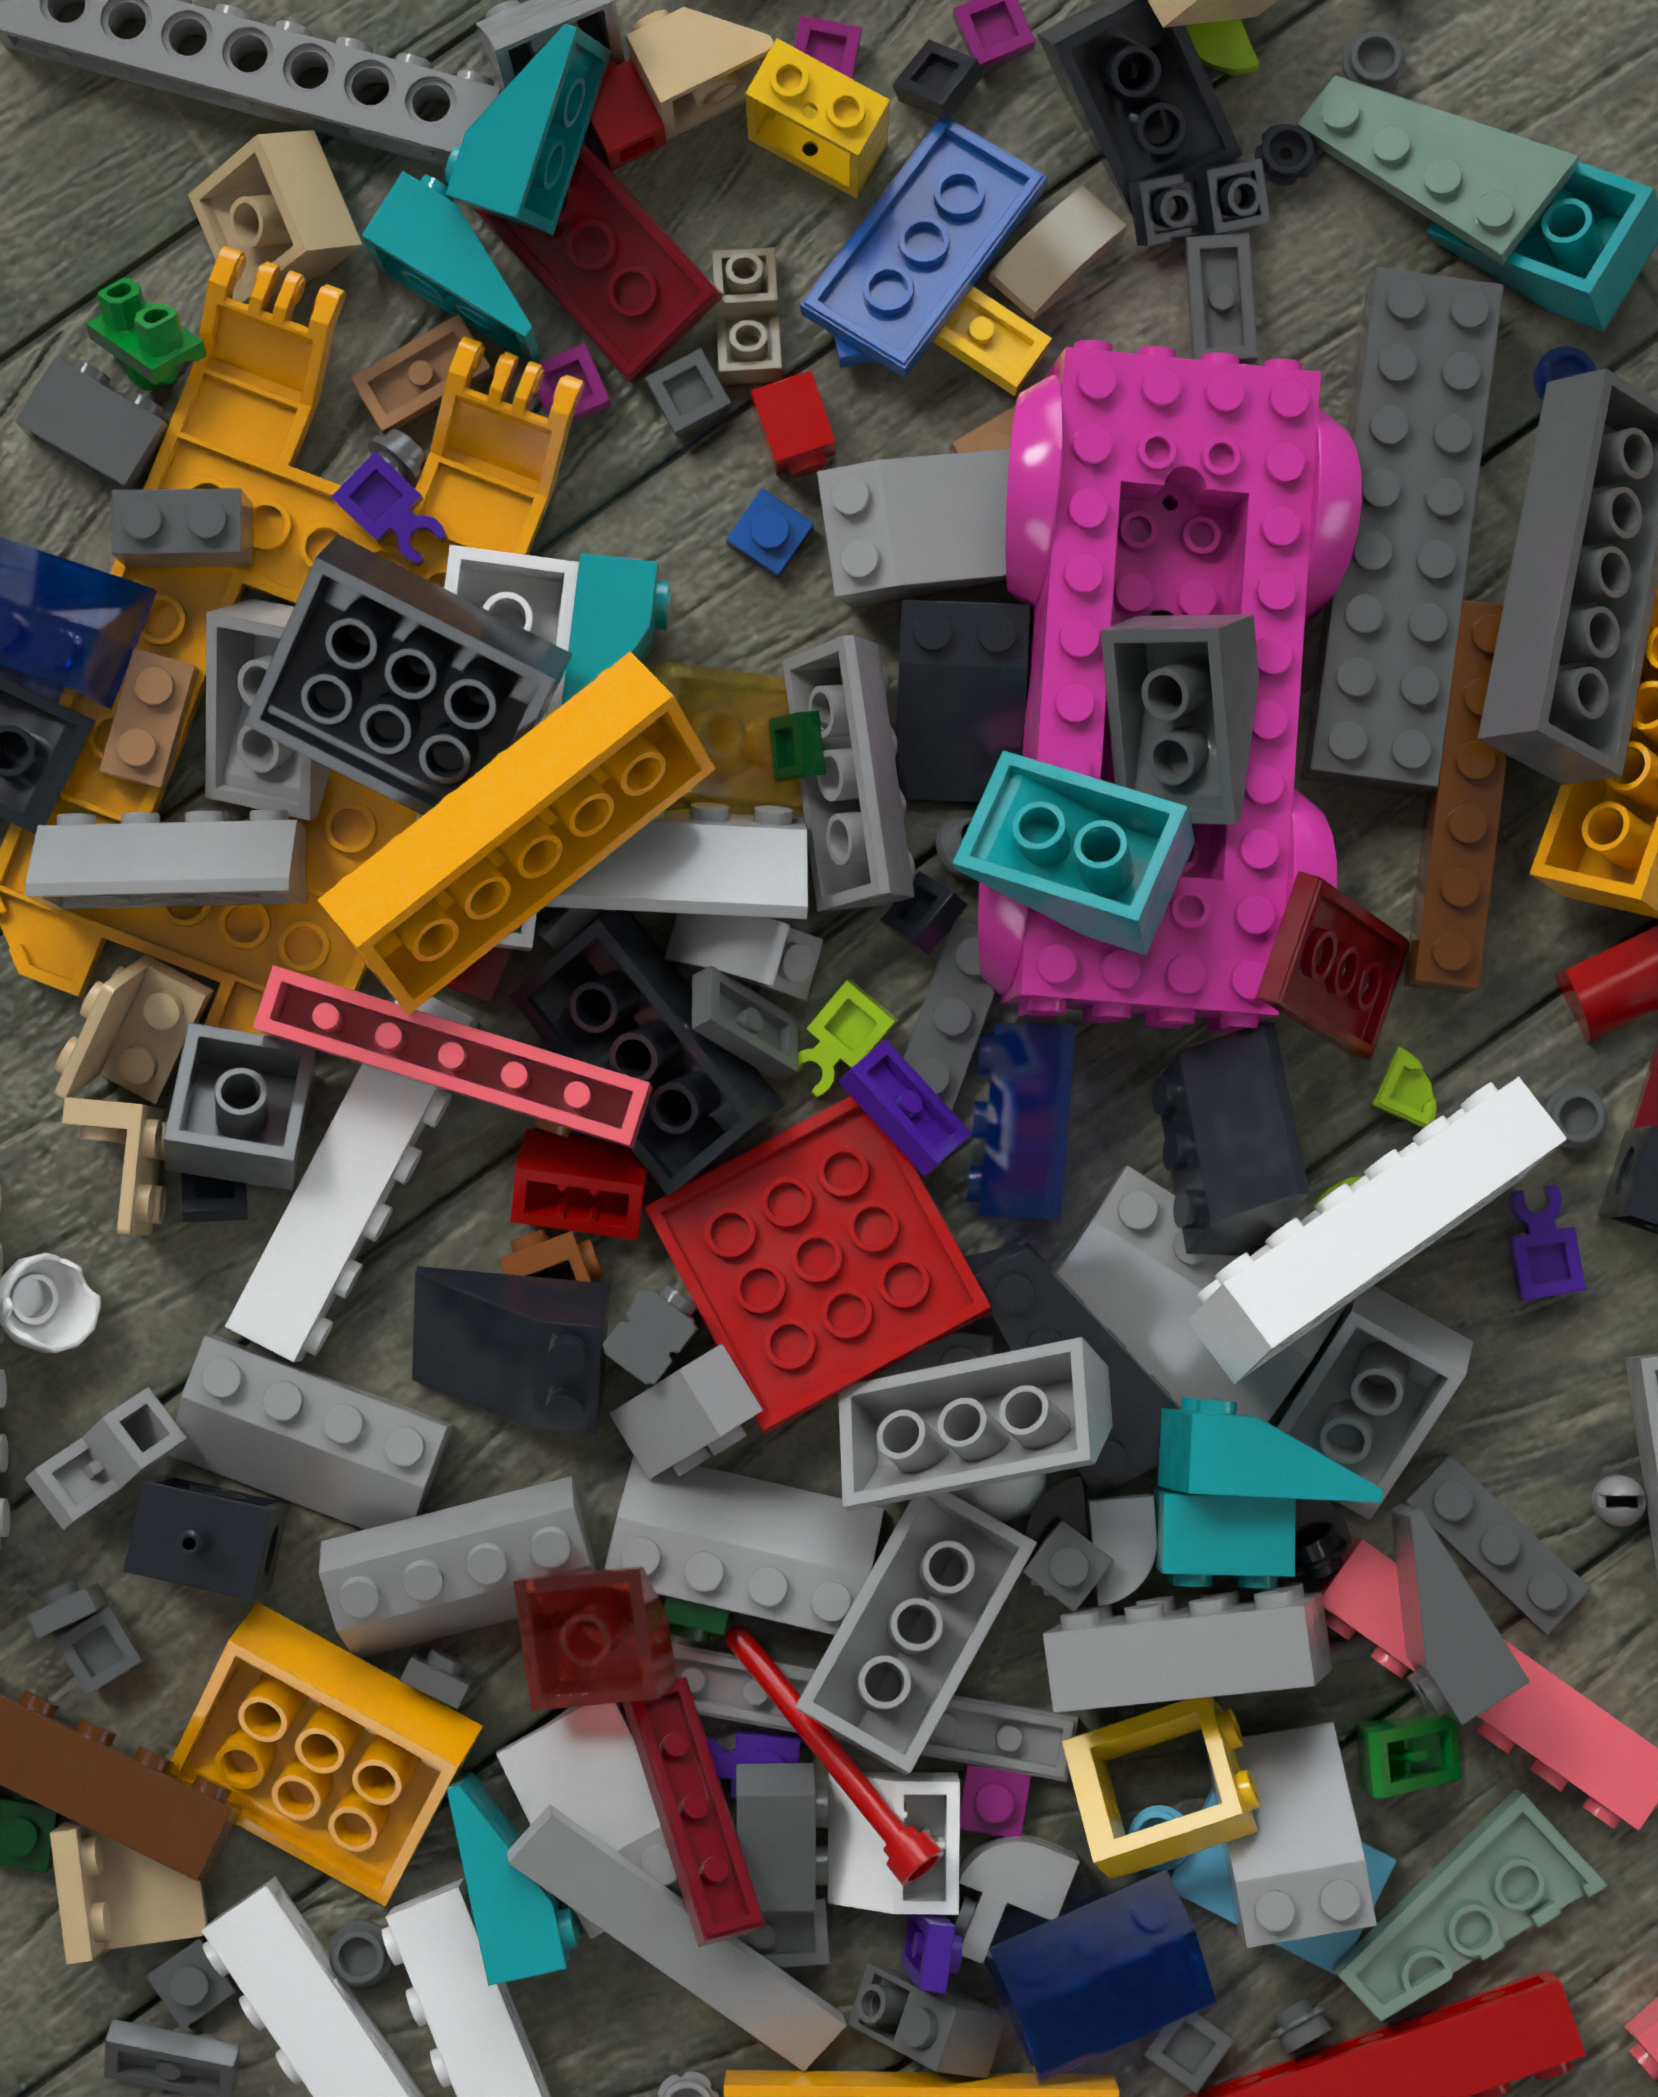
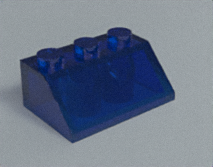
M0 537V671L112 709L129 666L133 648H136L157 590Z
M995 1023L992 1028V1038L980 1037L977 1075L988 1076L987 1100H975L972 1138L983 1139L981 1165L969 1164L966 1202L978 1203L977 1217L1045 1223L1060 1221L1076 1025Z
M1167 1869L988 1948L984 1961L1039 2084L1206 2009L1217 2002L1195 1928Z

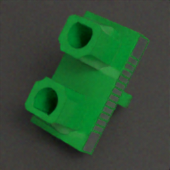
M122 278L98 292L97 296L102 314L86 323L89 338L125 363L126 374L129 380L141 389L153 391L165 384H171L177 378L178 371L176 367L178 364L188 360L198 362L207 356L203 340L181 326L178 311L166 303L149 304L143 298L141 286L131 279Z

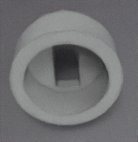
M1618 1474L1607 1476L1597 1483L1592 1493V1507L1595 1514L1603 1522L1613 1526L1625 1527L1634 1524L1642 1517L1646 1508L1647 1501L1644 1489L1635 1479ZM1606 1495L1636 1496L1635 1508L1606 1507Z

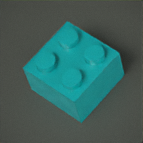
M1153 1488L1157 1529V1551L1153 1566L1162 1574H1167V1580L1173 1581V1585L1212 1586V1575H1231V1582L1238 1583V1587L1277 1588L1278 1576L1295 1577L1296 1499L1188 1494L1168 1488Z

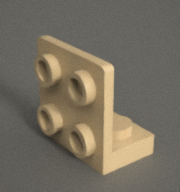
M147 954L127 968L119 966L105 983L97 981L87 994L80 1010V1015L87 1020L79 1038L73 1036L66 1043L58 1057L55 1071L62 1075L54 1094L65 1100V1097H71L97 1076L101 1075L156 1105L165 1097L180 1064L188 1023H199L214 990Z
M65 1097L62 1123L80 1126V1139L126 1144L117 1234L151 1236L153 1224H162L166 1208V1187L157 1185L160 1160H165L164 1135L167 1122H164L165 1109L143 1104Z
M75 1821L65 1822L50 1832L66 1965L93 1961L99 1954L108 1949L204 1935L202 1930L208 1925L203 1881L191 1879Z

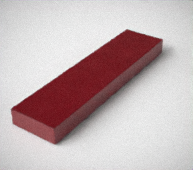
M687 1677L627 1690L621 1697V1701L698 1947L760 1931L765 1926L763 1915Z

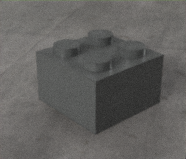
M188 1023L164 1135L165 1170L293 1191L316 1079L317 1050L273 1036Z

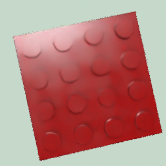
M851 1096L684 1185L668 1197L666 1195L644 1207L717 1346L723 1344L763 1411L755 1415V1418L764 1434L834 1398L838 1393L850 1386L871 1378L992 1312L991 1305L914 1165Z

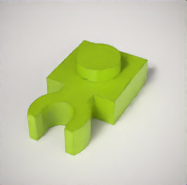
M851 979L846 980L806 1028L820 1042L815 1048H808L798 1052V1072L806 1062H816L821 1067L823 1075L821 1081L812 1090V1093L817 1097L827 1093L837 1082L839 1075L838 1064L841 1060L852 1068L880 1044L899 1020Z

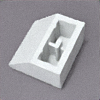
M863 1772L906 1827L914 1825L919 1833L927 1831L944 1852L941 1859L927 1873L907 1886H902L886 1866L889 1859L883 1851L886 1843L829 1773L827 1903L890 1914L959 1915L960 1780L958 1773L911 1772L904 1776L898 1772Z

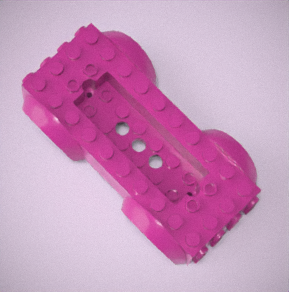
M1077 341L1074 343V348L1065 347L1045 379L1019 393L1013 418L1006 503L1005 559L1007 590L1022 604H1030V609L1033 610L1022 756L1115 784L1101 630L1136 616H1148L1158 611L1166 612L1170 615L1254 614L1259 684L1241 822L1235 825L1202 824L1197 826L1191 824L1195 839L1194 846L1147 955L1084 936L980 882L978 950L981 976L999 995H1002L1001 1004L1018 1005V1016L1056 1019V1014H1067V1009L1082 1010L1081 1021L1089 1023L1119 1024L1120 1020L1131 1019L1132 1014L1144 1015V1026L1151 1028L1183 1029V1025H1194L1195 1020L1208 1021L1207 1031L1213 1033L1230 1034L1244 1028L1257 1029L1260 1021L1279 1016V1011L1256 998L1298 871L1319 876L1337 889V857L1332 831L1325 814L1311 800L1294 788L1304 626L1306 622L1313 619L1328 605L1339 589L1351 562L1359 530L1362 506V472L1358 451L1350 433L1319 407L1321 372L1302 370L1303 364L1299 361L1270 359L1264 361V366L1239 364V357L1229 353H1205L1201 355V360L1176 358V351L1167 347H1141L1137 350V354L1114 352L1112 351L1113 345L1104 341Z

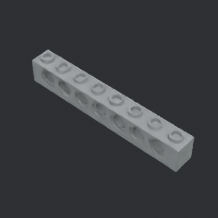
M0 0V41L5 48L295 127L315 130V132L443 167H446L454 147L457 145L461 146L465 131L501 93L499 87L493 86L494 81L491 78L475 71L459 70L457 76L433 70L434 66L431 62L412 54L399 53L396 59L374 54L371 46L353 38L338 37L336 43L312 37L313 33L311 30L294 22L279 20L274 27L252 21V16L248 12L226 4H217L215 10L193 5L192 0ZM73 2L85 4L84 12L77 20L69 23L57 21L60 10L67 4ZM130 19L146 21L144 30L137 37L132 39L117 37L118 30L124 22ZM201 35L207 38L205 46L197 54L184 56L177 53L179 44L186 37ZM252 51H260L267 54V60L260 69L254 72H243L237 69L240 59L245 54ZM318 67L328 71V76L324 83L316 88L306 89L297 85L299 77L307 69ZM382 84L389 88L386 98L376 105H365L358 101L360 92L368 85ZM441 100L450 105L448 113L438 121L428 122L418 117L421 107L429 101Z

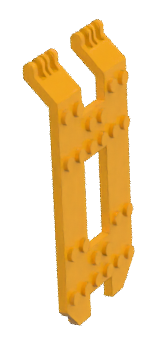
M224 246L218 255L208 280L199 331V338L204 342L207 356L193 363L143 490L241 488L253 503V566L126 568L120 561L115 559L58 702L95 720L96 723L47 825H57V815L92 814L96 815V824H121V814L157 813L165 791L103 775L99 772L133 648L194 664L199 668L168 778V785L206 689V613L208 611L240 602L245 588L295 606L316 556L337 534L445 588L450 545L529 555L555 489L572 419L582 396L585 381L569 375L562 376L554 393V402L549 417L546 418L529 411L533 396L538 392L544 377L545 370L543 365L529 361L515 393L513 404H509L505 400L518 366L519 356L508 352L501 354L494 370V379L489 395H485L470 389L472 377L481 364L485 347H483L482 342L463 336L448 371L430 452L415 488L422 495L423 500L412 511L416 516L427 515L435 518L443 526L448 539L441 543L430 532L422 531L416 534L412 540V547L419 552L425 561L421 567H417L405 559L398 546V536L393 532L379 545L332 500L331 496L341 485L294 468L320 401L333 333L344 305L346 291L328 284L322 286L317 294L308 328L291 321L296 303L300 301L305 289L306 279H304V275L294 271L288 272L275 302L273 314L269 313V302L279 279L280 266L268 261L261 264L256 274L249 305L232 299L236 282L243 274L246 257L244 252ZM331 769L318 817L309 821L289 816V820H298L306 828L307 904L50 909L25 896V882L36 834L10 823L0 848V927L10 947L8 950L20 975L84 998L105 942L109 940L219 982L220 986L204 1025L267 1035L254 1029L253 1025L273 965L351 990H359L367 970V965L317 900L332 889L343 877L352 873L386 846L392 838L415 823L417 812Z

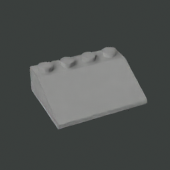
M1128 1165L1122 1167L1056 1270L1057 1274L1084 1301V1305L1119 1338L1126 1346V1350L1137 1362L1170 1393L1171 1398L1180 1407L1182 1397L1237 1401L1238 1414L1257 1416L1268 1423L1314 1358L1346 1305L1239 1382L1233 1384L1188 1324L1187 1320L1203 1305L1197 1294L1215 1281V1275L1239 1256L1186 1254L1182 1228H1178L1174 1221L1173 1205L1175 1195Z

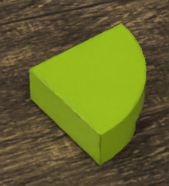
M1241 19L1193 24L1186 27L1203 65L1226 72L1227 75L1232 76L1246 75L1258 71L1260 63Z
M1396 1047L1370 1106L1424 1129L1435 1121L1437 1106L1432 1084L1420 1061L1405 1049Z

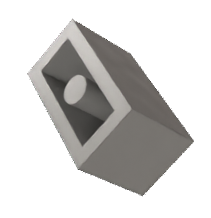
M720 1344L610 1412L609 1415L650 1480L671 1466L679 1477L711 1457L705 1446H708L715 1456L743 1439L747 1434L741 1424L763 1411L723 1344Z

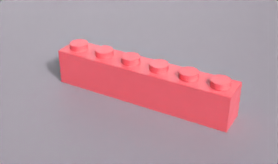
M275 965L272 966L253 1025L254 1029L273 1037L632 1149L634 1148L653 1088L649 1082L419 1010H415L408 1015L399 1004Z
M1353 1535L1348 1543L1347 1550L1341 1556L1343 1560L1342 1566L1332 1574L1325 1576L1314 1592L1322 1591L1326 1625L1348 1641L1356 1631L1377 1645L1370 1657L1402 1679L1408 1669L1415 1672V1669L1406 1657L1396 1562L1363 1539ZM1504 1640L1530 1682L1479 1714L1477 1717L1482 1720V1723L1476 1732L1507 1754H1509L1515 1744L1536 1758L1529 1770L1562 1792L1568 1782L1573 1784L1589 1796L1582 1807L1614 1830L1620 1821L1623 1820L1639 1831L1658 1804V1748Z

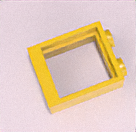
M776 38L745 93L748 140L858 199L888 146L890 100ZM807 144H814L818 151L813 156H807L803 152V147Z
M1212 1697L1185 1699L1062 1741L1093 1863L1110 1880L1258 1832L1252 1810L1261 1807V1800L1249 1769L1241 1771L1235 1749L1243 1747L1244 1742L1238 1721L1232 1709L1223 1711ZM1202 1729L1222 1803L1126 1835L1106 1761Z

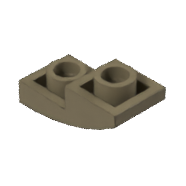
M1082 185L1039 221L990 272L988 281L1029 318L1034 320L1075 288L1079 275L1083 270L1122 241L1128 225Z
M775 247L712 251L714 284L725 295L715 304L720 384L766 383L782 380Z

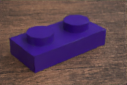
M886 1039L854 1065L838 1081L924 1177L972 1134Z
M908 1914L901 1967L918 1989L922 1991L946 1993L948 1975L957 1976L960 1969L962 1937L954 1935L955 1926L945 1915Z

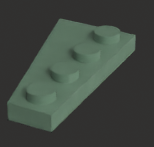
M1336 75L1297 123V126L1303 128L1313 138L1315 146L1501 265L1504 264L1579 167L1578 155Z
M1515 1788L1377 1926L1371 1929L1332 1968V1971L1374 2016L1383 2021L1450 1981L1453 1977L1452 1973L1477 1958L1485 1960L1505 1948L1503 1943L1533 1925L1537 1927L1542 1926L1560 1915L1559 1909L1583 1895L1590 1897L1608 1885L1524 1793Z

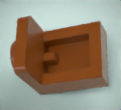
M546 1229L532 1232L510 1241L513 1253L499 1258L504 1273L510 1275L532 1276L570 1262L577 1281L594 1282V1278L604 1275L591 1239L580 1243L577 1233L574 1231L549 1239Z

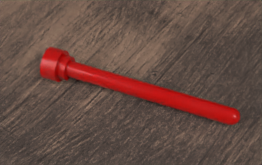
M741 1625L731 1627L725 1636L726 1644L886 1843L883 1851L889 1858L886 1863L889 1870L902 1886H907L922 1877L941 1859L944 1854L942 1849L927 1831L919 1833L914 1825L908 1827L904 1825L831 1732L795 1709L801 1695L749 1630Z

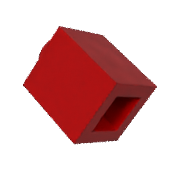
M631 59L619 65L609 61L588 125L611 171L667 145L664 124Z
M810 370L751 390L752 406L776 475L790 471L792 477L796 478L825 468L828 465L826 458L836 455V441L812 371Z

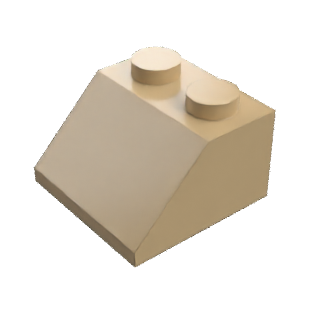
M682 7L670 14L665 9L652 12L634 25L635 31L626 35L630 59L664 124L666 140L746 102L745 93L774 44L771 36L686 7Z
M315 130L257 134L188 194L215 261L224 246L244 252L246 265L241 278L236 282L232 299L248 305L254 288L256 274L261 264L268 261L280 266L279 279L273 295H276L280 292L289 271L304 275V279L307 282L328 273L362 245Z

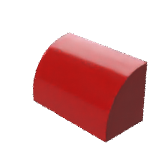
M1658 925L1553 975L1587 1044L1658 1010Z
M526 1129L515 1167L510 1222L637 1240L644 1209L649 1172L629 1147L603 1139L569 1135V1138L546 1131Z

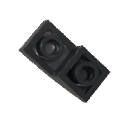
M1262 159L1223 164L1128 182L1137 246H1150L1186 237L1218 234L1270 223Z

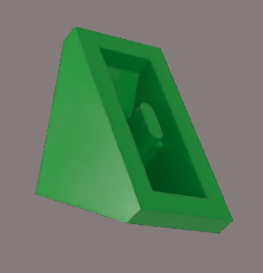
M1446 1714L1440 1717L1433 1715L1355 1722L1361 1787L1373 1798H1388L1462 1779L1457 1723Z

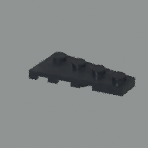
M1027 1242L972 1271L991 1305L992 1312L990 1313L1012 1351L1082 1337L1108 1365L1113 1427L1096 1463L1077 1467L1093 1497L1096 1498L1158 1466L1161 1408L1181 1409V1407L1171 1398L1170 1393L1152 1374L1150 1375L1126 1350V1346L1091 1313L1084 1305V1301Z

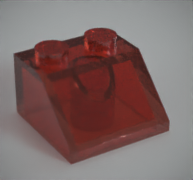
M643 1566L518 1578L513 1581L531 1711L659 1699L677 1681L668 1616Z

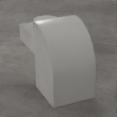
M677 913L664 959L698 971L713 966L734 980L744 981L790 998L807 1000L823 939L790 928V924L769 917Z
M147 1387L102 1417L82 1438L35 1468L25 1480L64 1531L97 1507H103L141 1479L170 1455L187 1437L150 1388Z
M1149 1493L1085 1499L1088 1540L1114 1560L1093 1587L1094 1602L1098 1606L1117 1602L1130 1595L1143 1583L1153 1566L1157 1551V1529L1154 1496ZM1028 1576V1582L1031 1585H1039ZM1043 1588V1594H1044V1595H1047V1596H1051V1595H1052V1594H1050L1047 1590H1045V1589Z
M1022 1833L1021 1837L995 1836L976 1846L959 1867V1883L977 1890L974 1899L966 1895L963 1896L959 1904V1915H955L952 1922L955 1926L954 1934L962 1937V1956L983 1964L1007 1903L1056 1923L1080 1862L1076 1852Z

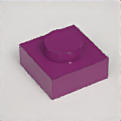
M972 0L953 8L952 17L969 56L978 59L982 71L1034 50L1036 41L1018 0Z
M800 15L794 48L853 79L862 36V27Z
M585 343L537 363L543 365L545 370L537 394L548 417L554 402L553 397L560 378L565 375L585 381L583 393L572 422L611 406L609 396Z
M966 1764L960 1799V1829L1002 1837H1021L1031 1775Z

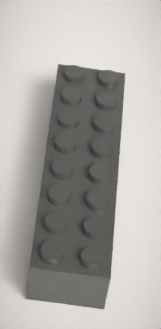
M1377 267L1367 285L1348 432L1357 448L1362 472V506L1359 530L1351 562L1339 589L1323 612L1301 777L1303 780L1425 797L1438 787L1503 284Z

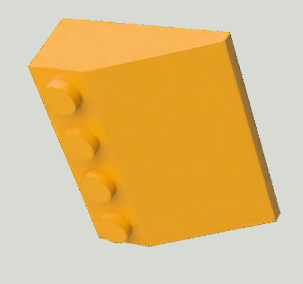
M256 1602L228 1640L171 1759L175 1763L170 1773L190 1783H193L196 1775L200 1774L230 1788L232 1793L228 1801L243 1808L236 1825L386 1907L445 1799L447 1788L458 1775L483 1726L272 1609Z

